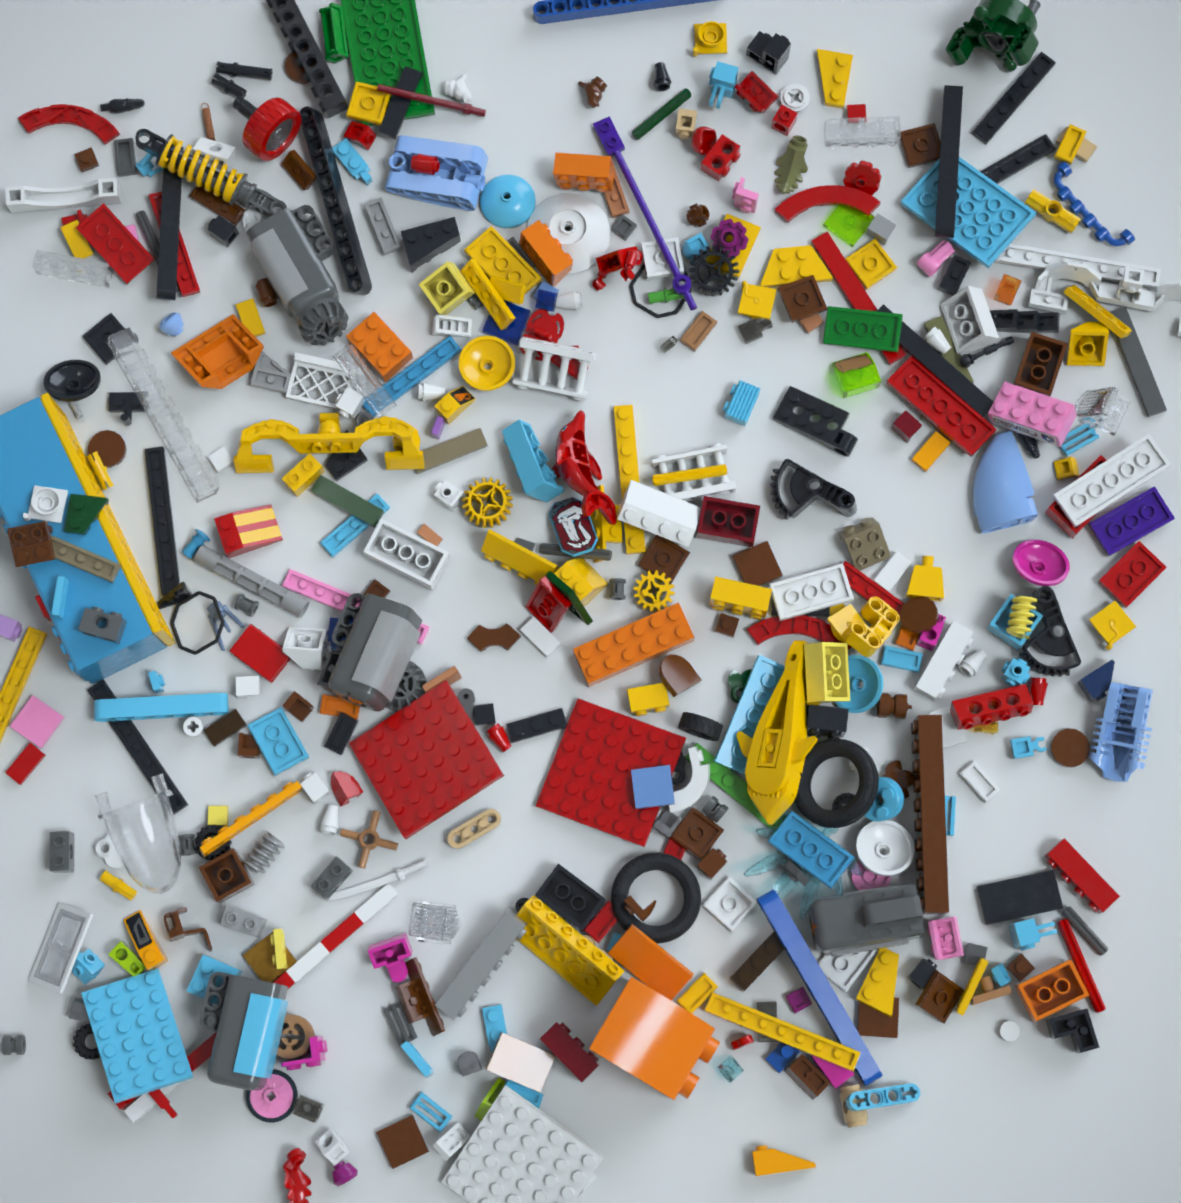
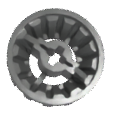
M320 298L309 303L299 313L296 326L305 342H309L311 345L318 346L320 344L325 346L326 341L333 343L336 336H342V330H346L349 317L338 300L334 298ZM331 319H334L338 322L334 324Z
M409 661L405 671L409 675L407 677L403 676L401 680L406 692L398 687L396 694L404 696H394L392 702L386 705V708L398 712L405 706H410L413 701L426 693L422 687L427 683L426 677L422 669L412 661ZM412 677L413 688L411 691H409L410 684L408 682V679Z

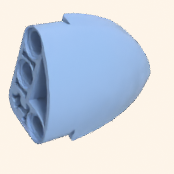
M1011 430L998 433L992 439L982 455L973 482V509L982 534L1034 521L1038 516L1034 500L1031 498L1034 495V490Z

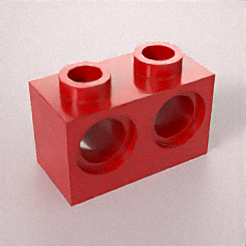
M722 134L701 162L700 170L717 181L722 177L725 178L730 171V165L733 162L736 163L741 156L740 145ZM729 149L732 153L725 154L723 150ZM717 163L720 164L721 167L716 169L712 165Z

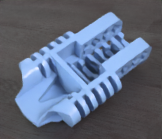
M1117 682L1110 684L1103 718H1096V721L1102 722V725L1095 724V728L1101 729V731H1094L1093 735H1098L1099 739L1092 738V742H1097L1098 746L1091 745V749H1096L1097 751L1096 753H1089V758L1102 769L1104 778L1112 781L1127 782L1131 773L1137 768L1144 769L1145 763L1139 762V758L1146 760V756L1140 755V752L1147 753L1148 749L1141 748L1142 745L1149 746V742L1143 741V737L1150 739L1151 735L1144 734V732L1152 731V728L1146 727L1153 694L1152 689Z

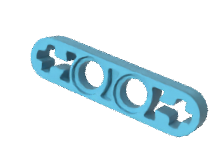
M910 1083L858 1091L847 1096L846 1105L851 1111H861L911 1103L919 1099L920 1089L917 1085ZM890 1090L896 1093L895 1101H891L888 1098ZM909 1090L914 1093L912 1096L906 1095L902 1097V1093ZM872 1093L878 1096L877 1104H873L870 1101ZM864 1098V1102L859 1104H853L852 1100Z

